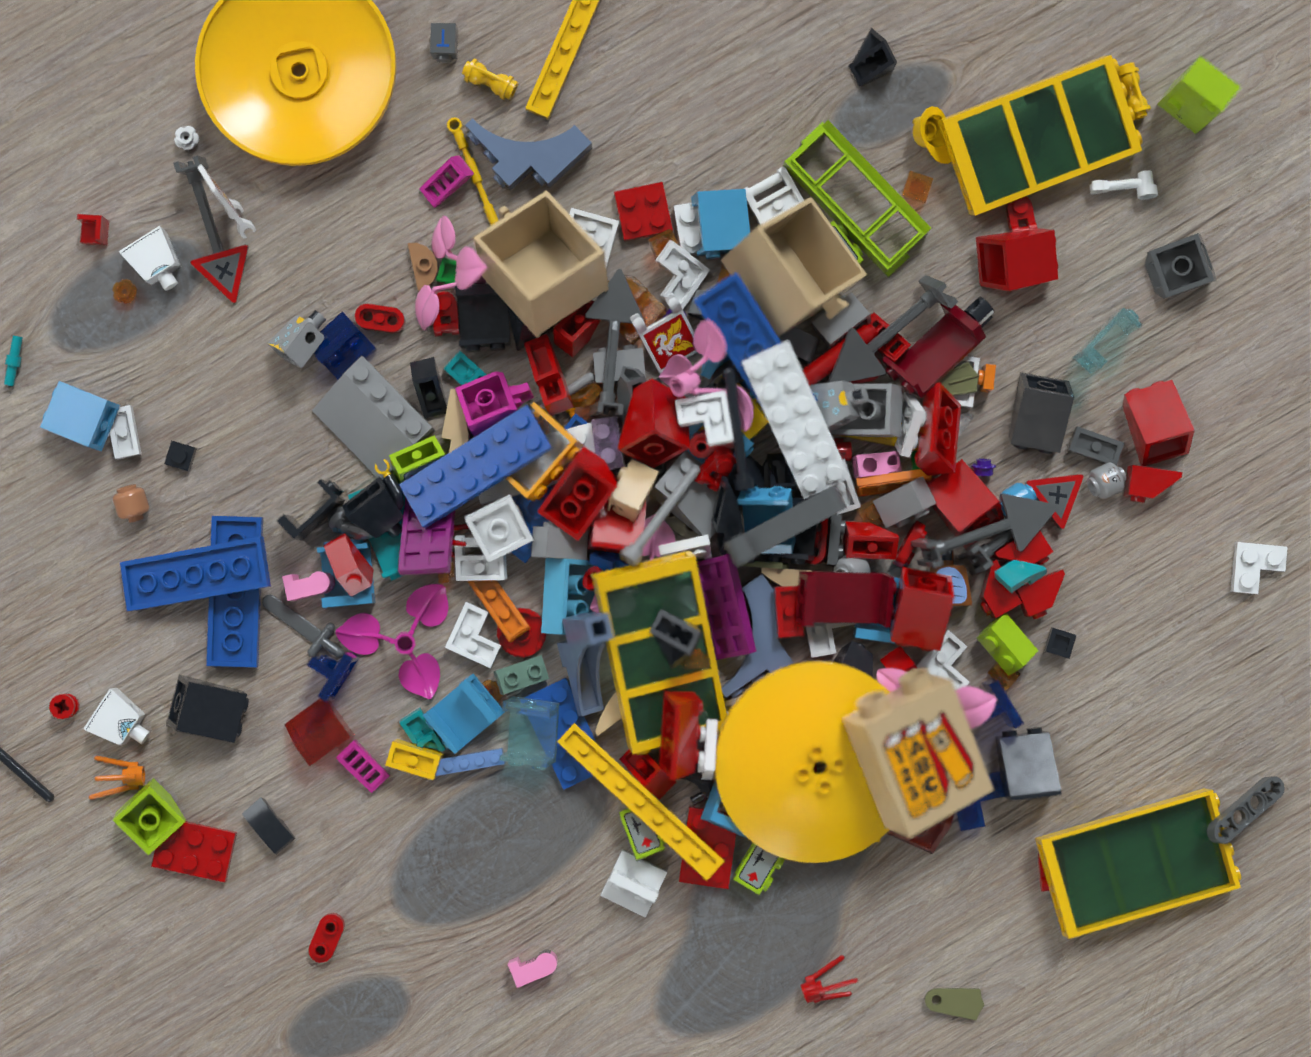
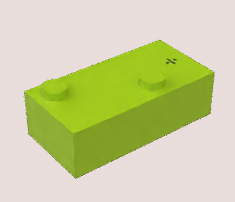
M1199 56L1174 81L1157 105L1197 134L1223 112L1241 86L1203 57Z

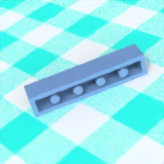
M503 748L442 758L436 776L505 764Z

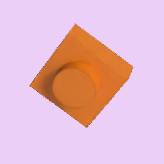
M985 364L982 366V370H978L977 385H980V391L991 392L994 389L996 365Z

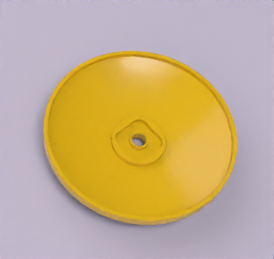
M219 0L203 24L195 55V76L200 98L217 128L233 144L246 153L267 162L289 166L312 165L332 160L345 154L362 142L374 130L388 108L395 86L397 70L396 53L391 32L383 15L372 0ZM302 64L306 67L304 75L300 77L293 75V69L296 65Z
M825 661L791 664L765 675L751 685L736 700L728 712L718 735L715 754V778L720 798L728 815L749 840L763 850L784 859L820 863L852 856L877 842L890 830L885 828L842 720L858 710L856 701L861 697L877 691H883L886 695L889 694L890 691L870 675L844 664ZM818 761L826 763V769L822 773L813 772V765Z

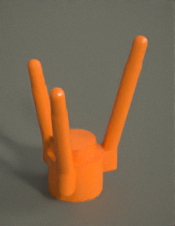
M102 756L94 757L96 761L128 767L122 770V775L96 776L95 781L122 780L123 784L127 785L92 794L89 796V799L101 798L128 790H139V786L145 785V767L139 766V762H127Z

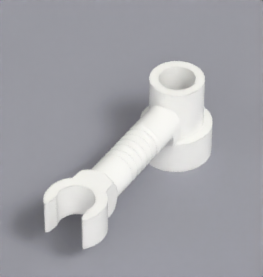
M1150 170L1137 173L1138 178L1119 181L1095 180L1089 185L1090 194L1136 188L1137 196L1140 200L1155 198L1158 196L1157 185L1153 181V173Z

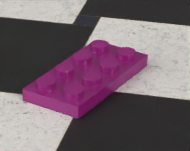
M405 496L398 566L400 575L450 572L455 510L429 527L424 528Z
M730 554L696 562L716 660L757 652L738 570Z

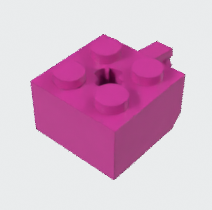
M497 371L455 388L468 427L474 437L516 412L523 403L534 398L527 382L517 386H510L504 373Z

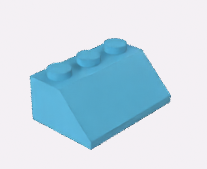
M546 558L541 633L566 635L562 619L581 613H595L590 609L595 593L585 589L583 586L584 574L589 568L593 567V565L589 564V560Z

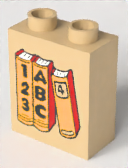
M926 668L915 669L903 674L898 679L901 687L887 695L883 691H877L861 697L856 701L858 710L842 719L885 828L908 838L993 791L952 680L929 674Z

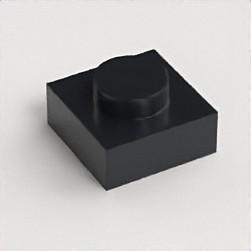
M171 440L164 464L190 472L197 448Z
M1051 627L1044 651L1070 659L1077 635Z

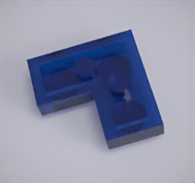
M999 771L987 773L993 791L956 811L960 831L985 827L981 801L1005 797Z

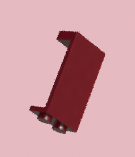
M940 304L945 315L895 363L886 356L882 359L887 367L885 369L886 374L894 381L900 380L902 382L901 386L910 395L914 392L919 398H923L936 383L942 380L986 338L981 325L957 305L949 308Z
M799 571L796 622L802 626H814V622L879 623L884 627H890L891 620L894 618V607L892 605L893 595L896 593L894 577L887 573Z

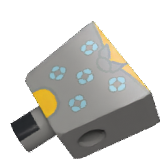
M316 310L307 319L296 315L267 344L285 361L302 368L324 340V335L318 329L326 319Z
M836 381L809 386L818 400L816 403L830 433L859 418L858 404L868 401L866 389L861 387L854 390L851 382Z

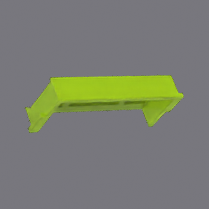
M829 120L825 123L822 122L801 141L802 145L784 161L783 166L837 224L843 225L848 232V236L889 277L910 257L907 253L928 234L931 227ZM825 134L844 155L815 181L796 160ZM848 161L892 205L864 232L821 188ZM898 211L918 233L889 259L869 237Z

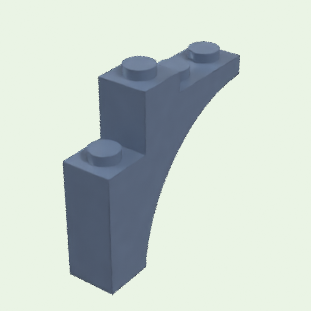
M473 118L465 125L468 131L466 136L476 146L480 144L485 149L483 154L491 163L497 162L492 168L495 174L493 179L501 188L507 186L510 191L532 171L534 172L532 177L540 186L545 184L548 188H551L592 149L590 140L575 125L556 137L536 142H520L499 137L480 126Z
M763 574L742 587L750 609L752 634L757 652L746 654L744 661L734 676L721 687L725 697L731 695L734 698L745 690L743 685L749 681L754 684L765 676L763 671L766 669L771 673L794 663L777 639L774 590Z
M581 613L564 618L562 621L567 640L558 642L557 646L562 667L567 668L578 716H585L604 710L599 667L605 643L609 639L614 638L609 614Z

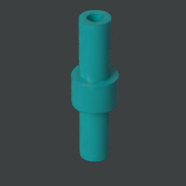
M12 336L10 353L6 355L5 360L7 365L5 385L14 386L17 367H20L22 357L19 356L23 337Z

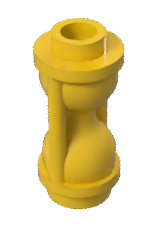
M475 58L471 62L467 61L462 70L465 82L472 84L482 83L490 87L492 92L503 100L505 98L511 100L519 84L511 75H496L487 71L486 66Z
M1134 62L1119 66L1120 72L1118 76L1120 82L1124 83L1127 90V104L1133 109L1135 120L1148 116L1147 112L1151 110V106L1148 105L1146 98L1141 94L1139 68L1135 67Z

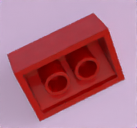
M940 382L936 383L923 397L922 407L926 413V420L918 432L919 445L918 452L915 455V462L927 476L955 473L961 404Z
M583 446L537 512L579 541L618 487V484L605 460Z
M664 691L659 766L671 780L694 773L695 764L699 763V751L696 749L697 740L701 737L698 717L702 714L703 703L695 692Z

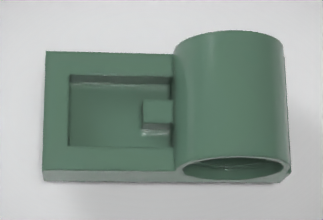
M542 655L493 671L501 695L549 679Z

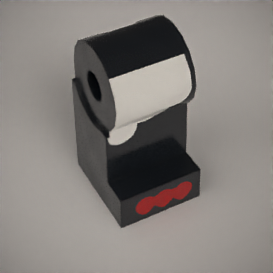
M981 296L964 310L982 328L993 318L992 314L995 312L992 306Z

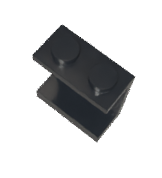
M474 284L465 290L455 286V293L458 299L459 346L461 349L465 348V352H478L480 347H490V350H504L505 345H511L508 305L489 284Z
M320 479L317 482L330 498L302 525L293 516L283 514L277 520L278 524L294 540L303 541L328 517L331 510L337 508L345 501L341 495L344 491L334 481Z
M792 498L793 507L808 499ZM817 524L795 535L796 542L792 554L761 553L759 555L766 556L768 562L782 563V558L791 559V564L806 565V560L814 561Z

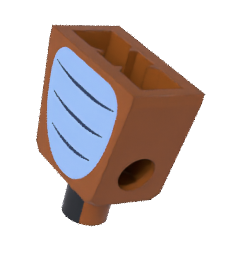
M947 551L945 555L941 556L943 565L935 568L927 567L926 571L952 576L954 589L952 606H972L966 566L954 565V551Z

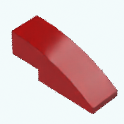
M545 334L524 343L535 382L539 387L544 407L548 413L554 416L573 408L565 378L548 335Z

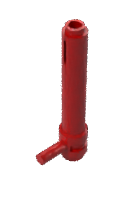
M870 323L868 325L864 324L856 330L866 344L878 336L877 330ZM845 339L802 369L809 386L815 385L832 372Z

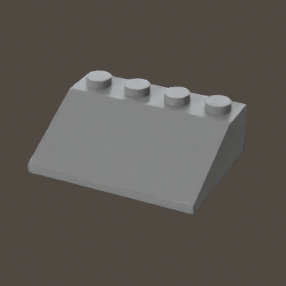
M363 356L338 379L312 410L377 478L380 476L382 480L384 476L375 471V464H377L380 471H385L387 464L383 459L388 460L390 463L389 455L425 440L435 430Z

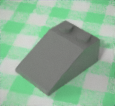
M853 384L854 390L861 387L866 389L868 401L858 404L859 418L834 430L830 434L863 437H901L903 387L894 384Z
M684 451L655 485L649 495L663 505L693 465L700 467L702 463L687 451ZM693 481L671 510V513L699 536L708 535L710 539L716 532L712 523V515L718 491L709 489L707 484L701 485Z

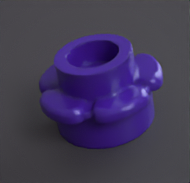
M981 458L976 459V463H973L971 467L977 476H992L993 468H996V465L991 464V459Z

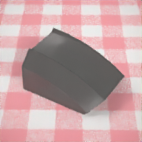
M1200 233L1147 252L1145 266L1154 292L1163 299L1217 281Z

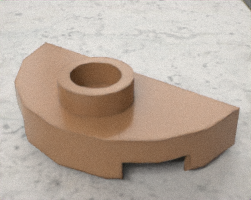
M408 243L419 292L424 285L430 286L435 281L438 274V262L434 253L428 247L419 243Z

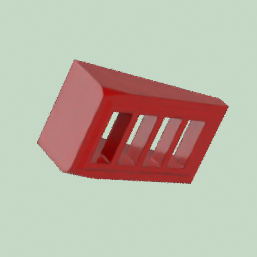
M875 312L871 314L872 322L870 324L874 322L878 324L875 328L877 332L882 328L885 330L889 326ZM899 333L892 337L893 339L885 347L882 346L877 350L884 357H888L893 363L911 346ZM897 342L900 346L893 353L888 351Z

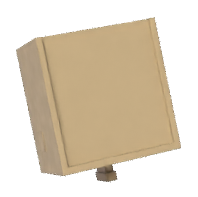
M547 190L510 213L506 206L499 209L500 220L473 237L476 253L479 259L487 266V269L481 276L536 337L590 300L609 290L604 251Z
M812 197L756 227L721 259L730 274L738 273L778 337L823 309L827 312V318L829 320L848 306V303L845 300L842 301L840 297L867 275Z

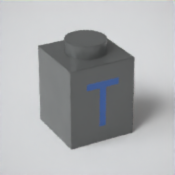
M431 23L430 53L437 62L449 63L451 59H458V29L456 23Z

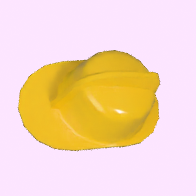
M931 106L925 109L920 117L912 120L913 138L916 144L928 149L931 156L937 162L948 164L951 162L937 121L945 118V115L938 107Z

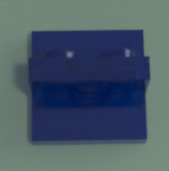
M342 311L320 331L324 335V340L315 350L314 354L321 364L326 366L338 380L361 356L367 359L377 348Z
M346 652L339 662L326 654L324 656L312 657L307 666L328 678L318 697L326 702L333 700L360 656L353 652Z
M993 678L982 682L987 693L996 696L993 712L983 724L1001 715L1009 727L1016 729L1023 725V720L1000 682Z

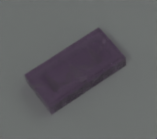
M617 417L591 420L595 454L605 460L609 469L624 467L622 452L618 451L620 435Z

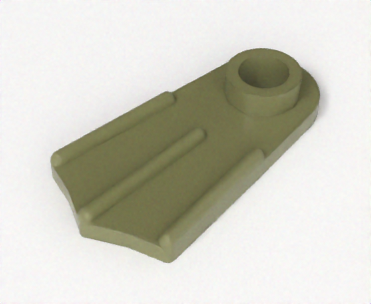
M969 362L954 367L938 383L941 382L953 396L977 392L979 374H977Z
M747 561L739 565L744 567L789 569L788 563L755 561L754 563H748Z
M933 988L925 995V1004L931 1011L966 1019L977 1020L979 1013L984 1007L979 988ZM933 996H940L938 1003H932Z

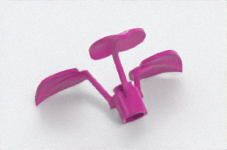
M429 584L415 590L407 600L406 611L409 615L416 618L409 632H400L395 638L378 634L380 624L373 615L368 613H359L350 617L336 629L335 634L346 648L361 655L374 653L379 646L378 639L395 644V648L399 653L408 654L412 659L403 662L400 666L398 674L400 683L406 690L431 699L439 685V664L429 653H422L417 658L412 652L415 647L413 634L419 621L429 627L439 625L444 621L449 606L446 587L442 584Z

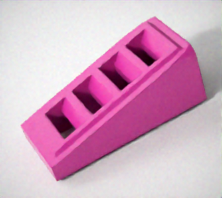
M452 156L419 190L430 204L436 208L467 182L474 173L461 156ZM447 172H448L449 175L453 178V180H454L453 183H452V181L448 178V176L446 175ZM439 179L447 187L446 189H444L443 186L439 183ZM432 185H433V186L436 188V190L440 193L439 196H437V195L434 193V191L431 189V186H432Z
M357 740L352 741L336 757L371 793L390 776ZM356 750L358 754L349 761L347 757ZM363 757L366 761L356 769L354 765ZM371 764L373 768L363 776L361 772ZM378 771L380 775L370 783L368 779Z

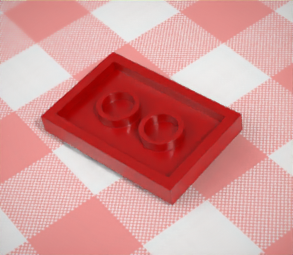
M689 806L687 827L724 862L706 881L682 858L679 882L729 889L736 834L702 820L701 816L704 808ZM717 810L718 813L730 817L726 811Z
M186 821L155 849L151 867L226 882L237 832Z

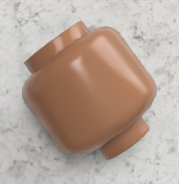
M136 484L116 489L117 493L113 496V502L118 517L128 519L129 523L144 519L143 514L149 510L144 489L136 487Z

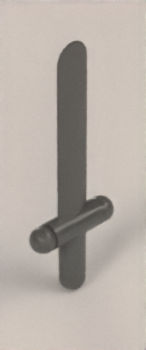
M266 595L263 598L262 604L264 608L313 643L307 651L310 657H315L322 647L336 658L344 656V651L329 640V637L335 631L334 624L328 623L321 631L275 596Z

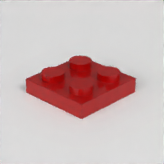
M663 182L614 192L624 242L673 232Z

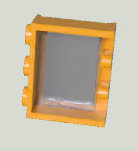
M535 402L530 405L535 410L533 414L553 449L505 478L523 496L533 502L536 499H541L546 494L547 486L563 474V468L569 461H573L583 446L579 440Z

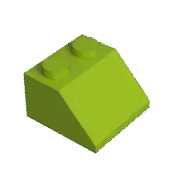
M152 778L116 811L113 821L149 855L185 823L186 819L173 797Z

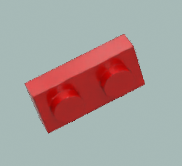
M798 585L774 587L777 638L804 636L803 626L796 622Z

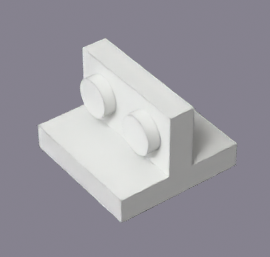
M511 495L465 516V520L488 563L533 541V537L523 519L522 511L515 504Z
M622 849L600 896L646 918L652 903L656 901L667 871L644 859L636 861L633 854Z

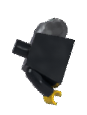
M383 459L387 464L385 471H380L377 464H375V471L384 476L383 480L379 476L343 504L342 507H337L330 511L327 520L334 532L351 536L350 539L365 540L372 537L379 538L385 532L391 537H397L402 532V526L398 522L404 517L401 512L404 506L403 491L395 475L389 472L390 463L388 460Z

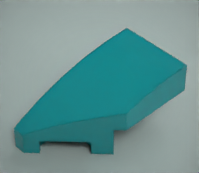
M460 350L443 368L460 385L487 375Z
M1013 560L994 573L995 578L1010 593H1013L1027 582L1030 585L1047 574V569L1037 564Z
M421 707L399 720L400 725L412 743H415L417 747H429L442 752L446 750L437 732L428 727L423 716L425 713Z

